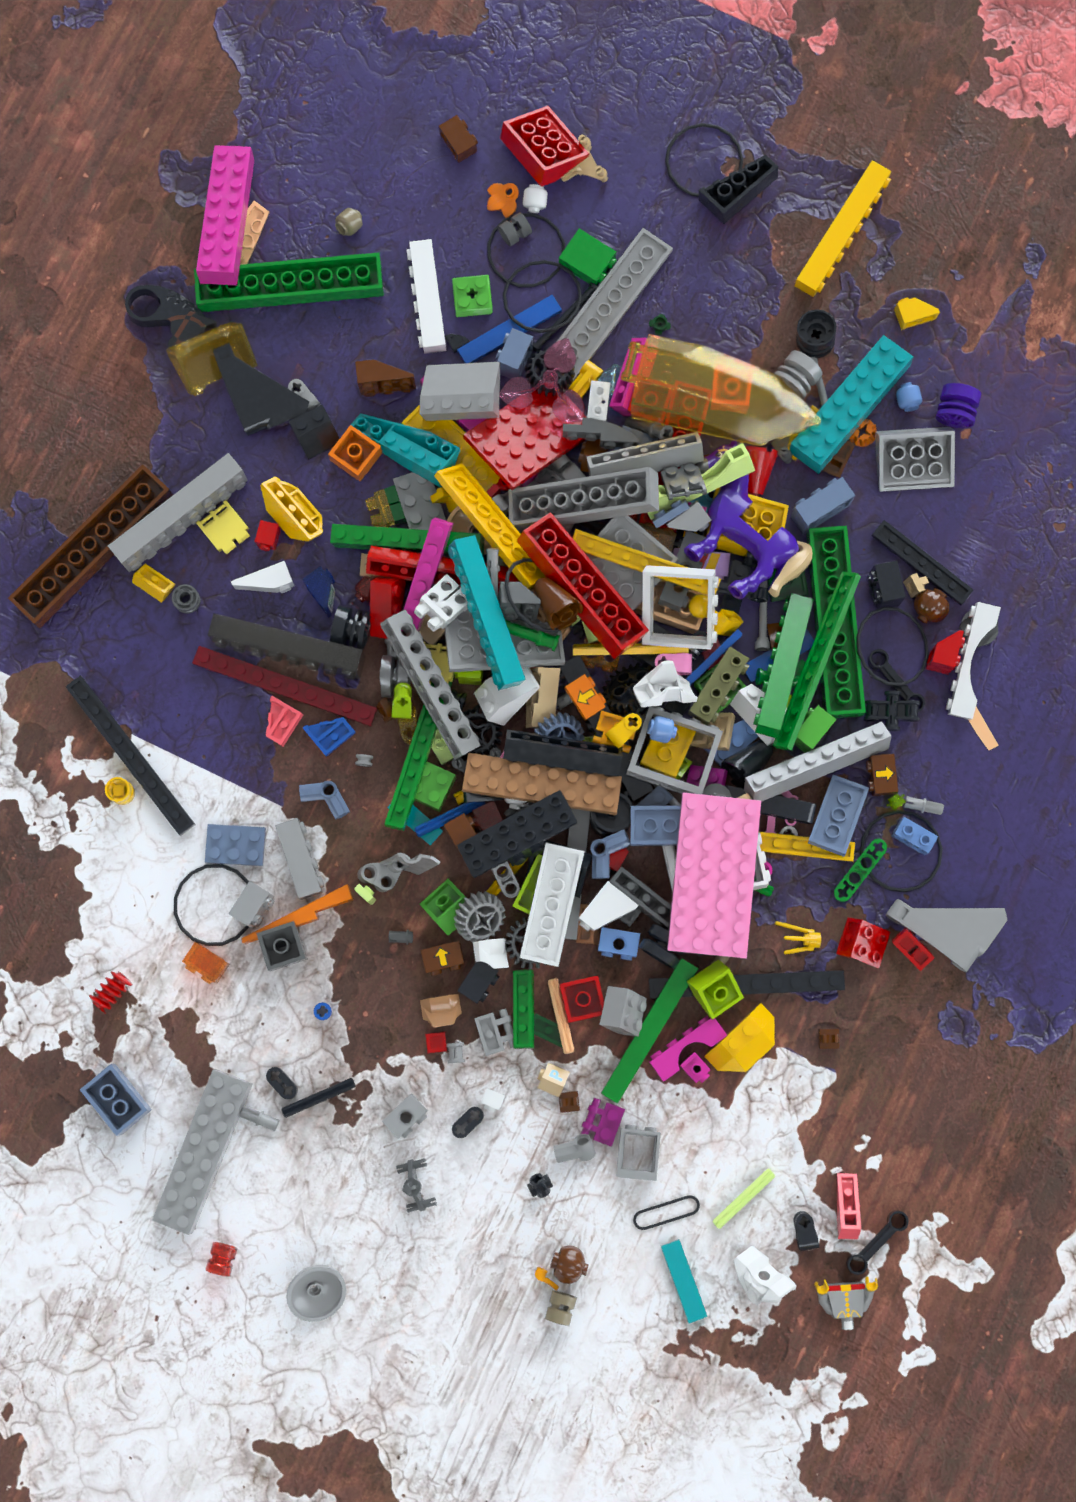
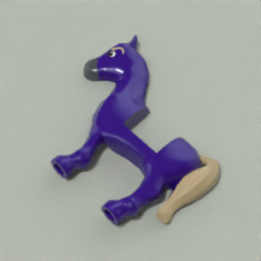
M734 438L729 445L726 444L718 447L713 453L704 457V461L696 463L695 466L699 467L701 474L714 466L725 451L736 447L737 438ZM749 474L720 487L719 493L712 500L708 509L711 528L707 537L698 543H691L686 546L684 553L690 560L698 562L702 559L703 555L712 554L717 548L720 535L723 534L748 550L758 561L755 571L750 576L742 580H735L728 586L730 593L735 598L743 599L748 592H756L758 586L770 579L774 569H777L768 592L773 597H778L781 588L789 581L797 578L809 566L813 554L812 547L805 542L796 541L795 537L784 527H781L767 541L740 518L753 504V501L748 497Z

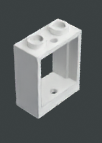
M591 380L587 418L606 421L610 382Z

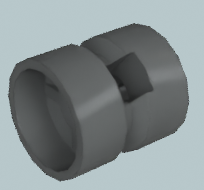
M521 212L511 217L510 222L505 221L498 226L501 237L509 247L519 242L520 237L525 238L532 233L530 224Z

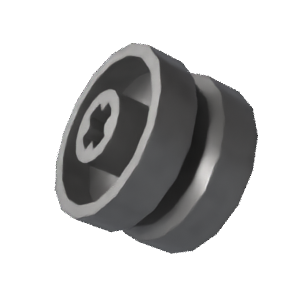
M383 655L380 668L381 696L392 698L397 684L407 683L410 685L411 680L399 658L397 660V667H395L394 657L392 655Z

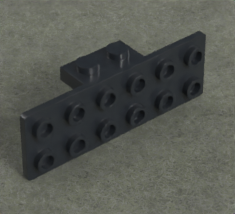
M558 790L461 842L457 847L472 877L476 878L508 860L512 866L521 865L527 858L541 854L545 849V840L577 824V820L562 792Z

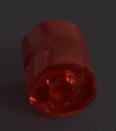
M213 1242L210 1250L212 1258L208 1259L205 1270L213 1274L230 1277L233 1268L231 1260L235 1259L238 1248L225 1243Z

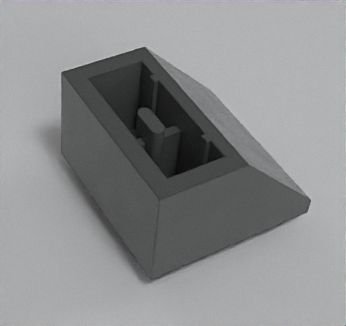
M501 582L498 602L504 619L510 622L522 620L508 601L505 582ZM509 582L508 587L511 598L519 612L530 622L536 621L541 604L540 599L521 582Z

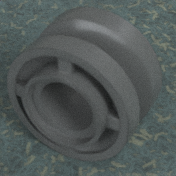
M183 584L176 587L172 593V602L180 612L189 614L199 608L201 598L193 586ZM184 596H191L187 603L182 602Z

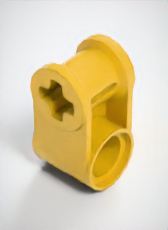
M635 713L625 716L605 735L619 749L640 728L642 723L640 716ZM628 718H630V719L636 718L637 721L635 722V724H636L637 726H636V727H635V726L629 727V726H628V723H629Z

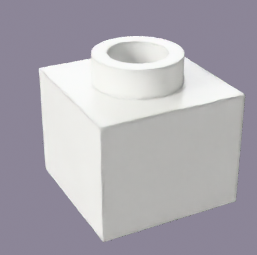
M487 1088L481 1103L484 1104V1109L495 1112L496 1109L500 1110L505 1095Z

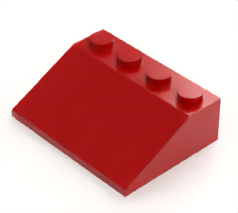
M549 106L503 122L500 139L540 187L557 181L589 157V152Z

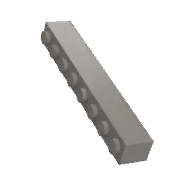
M879 722L745 777L744 791L749 793L751 800L762 802L889 749L891 734L885 725Z

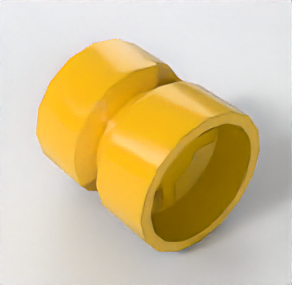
M114 777L105 785V794L108 799L118 805H126L135 797V789L127 780L121 777Z

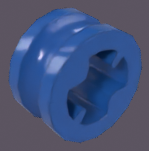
M322 1002L314 1007L313 1012L317 1019L327 1020L332 1014V1009L330 1005ZM321 1006H326L325 1009H328V1013H325L324 1017H320L321 1014L317 1012L321 1009Z

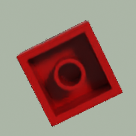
M598 975L560 984L568 1023L602 1015L604 999Z

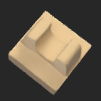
M915 573L909 576L903 583L912 599L925 590L924 587L929 581L926 576L919 578L918 574Z

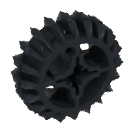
M545 346L543 352L539 348L536 354L532 352L531 358L527 359L524 369L525 378L528 385H532V391L538 389V394L543 391L545 396H548V393H552L553 397L556 395V392L562 394L563 389L567 391L575 377V366L572 364V358H568L567 353L561 354V349L555 351L554 347L548 350ZM560 366L562 367L565 373L563 377L560 375L559 372ZM536 367H538L539 371L541 372L539 377L535 372Z
M475 708L474 714H472L471 709H468L469 715L466 717L469 720L471 729L473 727L477 732L482 731L480 733L481 740L478 737L482 748H476L468 753L485 755V752H488L489 754L491 748H498L494 743L501 744V740L496 737L503 735L502 732L497 731L502 726L487 721L483 711L479 714V708ZM479 719L487 723L477 726L471 720ZM489 728H492V738L487 744L484 734Z

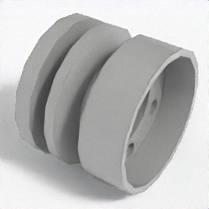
M794 350L784 360V365L780 366L778 371L773 374L772 379L775 385L787 396L802 401L806 394L810 392V386H814L823 373L813 359L800 351Z

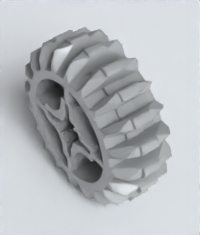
M478 891L476 896L471 893L469 899L464 897L465 902L463 904L459 903L460 909L455 910L457 915L454 916V925L458 933L465 940H470L471 942L483 941V939L489 940V936L495 937V932L500 931L499 926L504 925L502 919L506 918L502 902L494 894H489L486 891L484 893Z

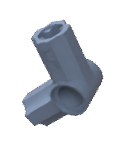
M325 781L323 783L299 785L301 802L325 800L335 820L350 813L334 782ZM327 786L334 787V792L331 795L324 793Z
M621 830L601 840H595L591 844L593 879L610 878V854L631 846L630 839L625 830ZM600 844L605 845V851L602 854L597 853V847Z

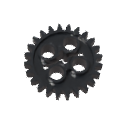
M637 663L633 667L630 664L628 669L622 667L621 672L615 671L617 675H610L611 680L605 681L607 686L602 687L604 690L602 695L606 700L608 708L612 709L613 712L618 711L619 714L625 711L626 715H628L630 710L636 713L638 708L643 711V707L640 706L634 694L633 687L654 669L653 666L649 665L647 667L646 663L640 666Z

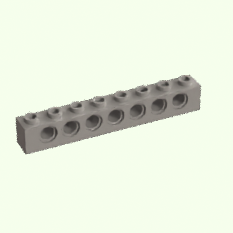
M403 610L384 620L380 624L454 759L456 760L481 746L478 736L469 725L468 718L462 713L458 700L451 693L449 684L445 682L441 675V669L435 664L431 651L426 648L421 633L415 628L412 617L406 610ZM401 630L406 633V636L401 633ZM410 647H413L416 653H413ZM420 664L425 667V670L421 669ZM429 680L433 682L434 687L430 685ZM439 698L443 700L444 705L439 702ZM448 714L452 716L453 721L448 718ZM458 731L462 734V738L458 736Z

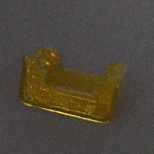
M225 323L166 349L170 361L190 395L198 396L204 393L203 390L206 388V385L223 378L212 350L218 346L230 342L233 353L237 358L253 368L258 366L242 323Z

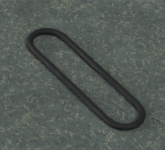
M692 1195L668 1201L636 1212L633 1223L638 1229L647 1230L696 1214L699 1211L700 1202ZM692 1198L697 1203L696 1210L691 1213L650 1226L640 1227L636 1222L639 1214L675 1202Z

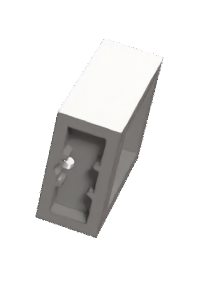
M625 1125V1128L620 1129L616 1177L657 1181L661 1136L660 1132H656L657 1128L645 1127L644 1131L637 1130V1126ZM625 1134L654 1137L651 1171L622 1169Z

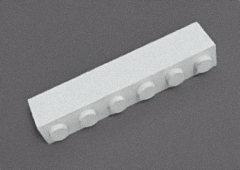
M431 239L409 242L410 249H407L408 260H412V266H409L410 278L414 277L415 284H411L412 294L417 296V301H414L415 313L419 312V319H416L417 330H421L422 336H418L420 348L423 347L424 354L446 351Z

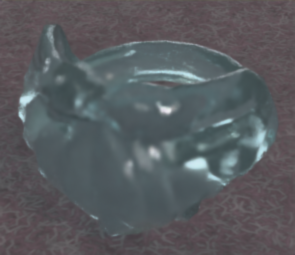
M613 364L610 368L604 370L598 379L601 382H610V395L614 393L622 369L618 364Z

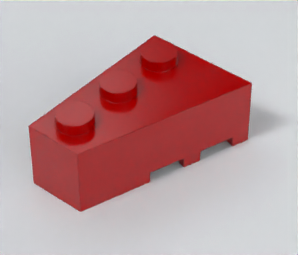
M378 576L370 581V636L388 639L380 624L387 618L402 611L406 585L405 579Z

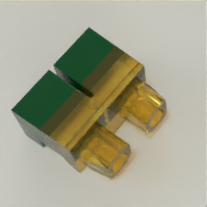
M395 485L376 491L373 497L365 500L368 511L378 508L380 514L370 516L373 527L384 526L389 528L392 525L406 523Z

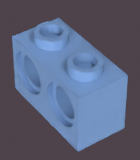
M905 817L899 821L891 835L924 856L930 852L938 838L935 834Z

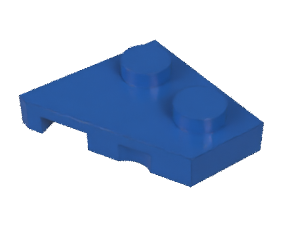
M344 717L303 727L326 757L356 733Z

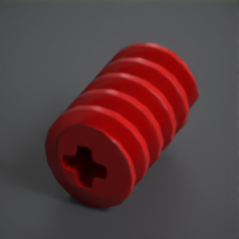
M119 971L118 973L110 972L113 978H105L108 983L107 985L100 983L102 990H94L97 994L96 997L89 995L92 1003L105 1014L104 1008L111 1009L109 1002L116 1004L115 996L118 998L122 997L120 990L127 992L126 985H133Z

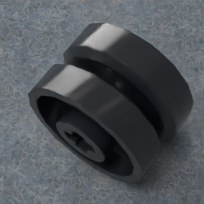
M620 793L616 815L610 816L609 814L591 811L590 823L596 834L605 838L621 830L627 832L631 826L632 802L627 796Z
M652 924L648 934L656 942L646 938L642 940L638 947L660 963L675 970L680 960L672 951L667 950L669 930ZM673 951V952H675V953H677V954H679V955H684V954L686 953V952Z

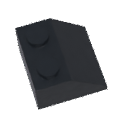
M323 405L289 421L308 460L333 448L340 439Z

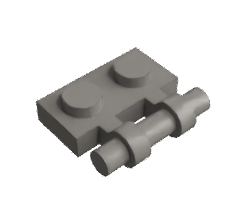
M507 1009L499 1010L501 1018L495 1020L493 1013L474 1018L486 1056L504 1051L503 1042L506 1041L509 1042L510 1048H513L512 1019L510 1015L508 1016ZM503 1024L506 1033L502 1037L498 1030V1025Z

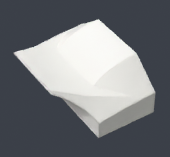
M506 939L473 942L476 962H485L493 969L509 967L506 952L507 945L505 944Z

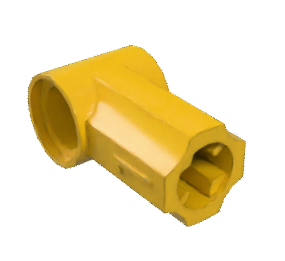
M586 361L578 377L568 388V391L576 398L582 399L591 387V380L599 381L604 371L591 361Z

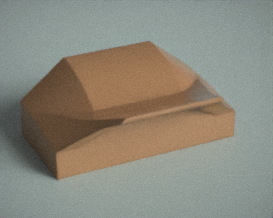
M459 994L420 1000L423 1020L428 1021L433 1028L453 1025L457 1016L462 1014Z

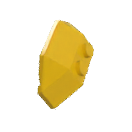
M273 477L260 485L266 511L289 538L309 542L322 535V515L299 488L280 481L277 477Z
M760 1003L704 1057L717 1071L747 1072L775 1045L774 1016Z

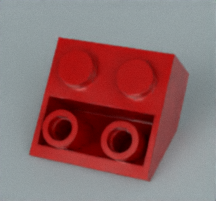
M959 630L938 642L929 652L925 669L946 675L955 670L961 659V656L958 655L959 650L963 648L965 643L964 631Z

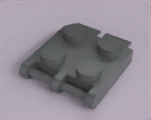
M693 463L680 465V469H677V466L664 467V471H661V479L668 500H673L674 497L680 496L690 497V495L702 493V495L707 494L700 469Z

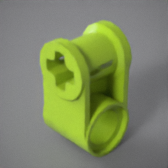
M399 683L394 688L392 718L411 719L412 688L407 683Z

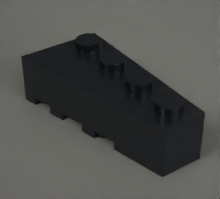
M764 155L745 165L743 169L729 173V176L722 180L718 179L712 182V185L699 189V201L725 224L778 178V166L767 155Z

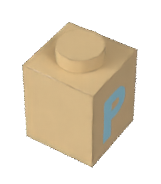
M548 1063L546 1069L541 1068L537 1079L540 1080L538 1089L560 1097L570 1072Z

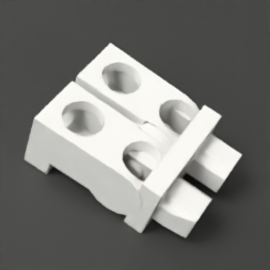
M446 574L421 597L414 614L421 619L426 614L430 616L431 619L427 622V625L432 631H436L440 627L444 629L463 611L468 610L467 599L462 593L461 588L458 590L459 585Z

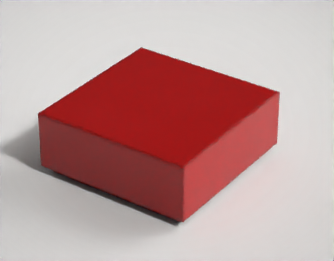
M445 1032L425 1034L428 1054L447 1051Z

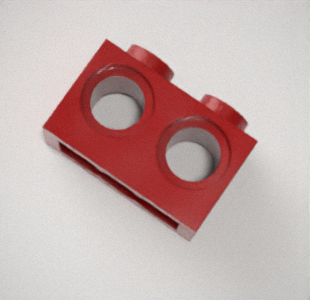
M906 927L892 939V943L920 971L935 958Z

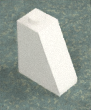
M607 881L578 918L580 921L579 925L586 931L591 929L594 932L633 912L639 905Z

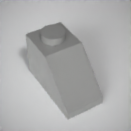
M694 501L689 505V509L665 524L669 528L695 532L699 530L701 532L709 526L708 522L711 519L700 503Z

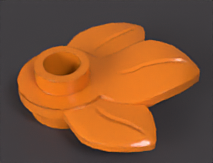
M495 183L487 189L489 194L492 195L488 200L487 209L489 211L501 209L505 218L510 217L517 208L518 187L513 183L505 185ZM509 189H512L511 195H507Z

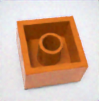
M350 425L328 453L331 462L361 482L383 452L379 444Z

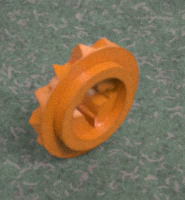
M865 419L849 438L850 442L859 447H866L872 444L875 440V431H877L876 424H873L870 419ZM866 426L865 432L867 435L862 434V436L858 437L860 432L858 428L862 429Z

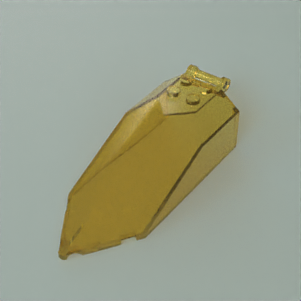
M652 334L648 335L645 345L633 341L629 343L628 349L630 351L625 370L621 374V380L635 383L631 402V418L647 422L657 421L661 425H670L679 429L757 446L765 445L768 441L776 438L779 440L807 430V427L815 424L818 426L821 423V418L776 374L703 345ZM637 352L642 353L638 373L633 375L632 370Z

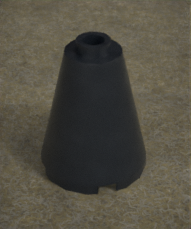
M761 739L724 759L721 763V768L728 771L727 776H731L733 779L731 783L744 789L745 777L763 770L773 755L772 744L767 746Z

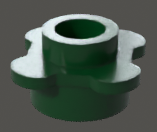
M659 314L649 321V326L655 330V335L657 336L662 335V332L671 328V324L668 323L663 314Z

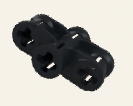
M885 691L886 701H865L866 717H864V721H885V727L888 731H900L899 721H920L918 717L920 701H899L900 691Z

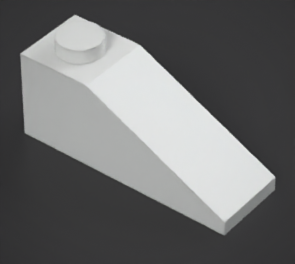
M285 561L231 581L235 589L274 593L288 592L294 586Z

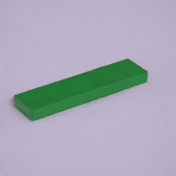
M532 969L514 970L513 1049H533L534 971Z

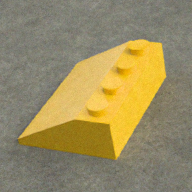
M720 487L715 489L713 499L719 493ZM748 494L753 504L740 518L768 541L781 527L785 528L789 505ZM708 522L709 526L704 530V537H707L710 531V522ZM723 534L720 535L716 549L745 556L748 550Z

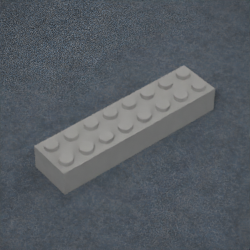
M227 453L109 544L108 547L128 572L137 570L143 561L153 558L157 553L156 551L161 547H167L174 537L184 534L187 530L186 528L200 521L205 513L214 510L221 501L228 500L231 497V493L235 490L242 489L248 481L243 470L232 456Z
M650 467L515 488L514 490L509 489V520L519 532H522L550 512L561 525L659 511L658 473Z
M213 1069L152 1221L187 1235L194 1232L253 1083Z

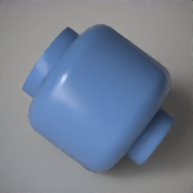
M911 382L902 384L901 388L896 392L898 406L900 409H904L905 412L917 410L923 401L919 386L912 385Z
M662 716L650 719L647 734H650L651 740L668 743L671 738H675L677 727H674L672 719Z

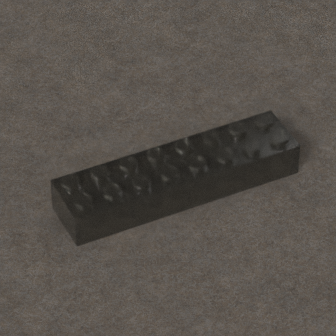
M215 613L213 614L208 631V637L215 643L216 647L226 649V646L231 647L233 651L239 653L248 651L252 652L251 655L263 658L264 655L270 657L272 661L281 662V660L288 661L289 665L295 667L304 665L312 671L321 669L325 670V673L328 675H344L343 678L348 680L360 679L366 658L361 649Z

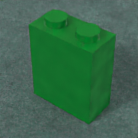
M580 228L559 257V263L571 270L574 275L588 284L592 282L596 286L599 283L601 284L607 276L606 272L608 269H612L617 262L615 250Z

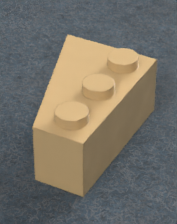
M538 667L531 669L540 688L526 702V728H540L538 722L543 723L544 717L549 719L551 713L556 716L560 668Z

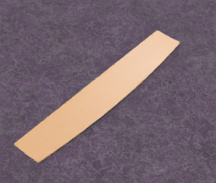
M976 707L973 719L969 720L987 749L991 750L997 747L998 743Z

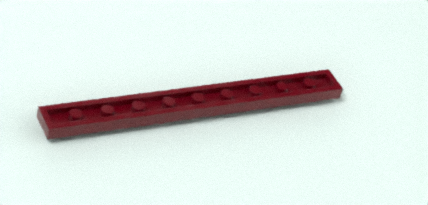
M202 646L198 647L192 662L193 665L370 727L378 710L376 707Z

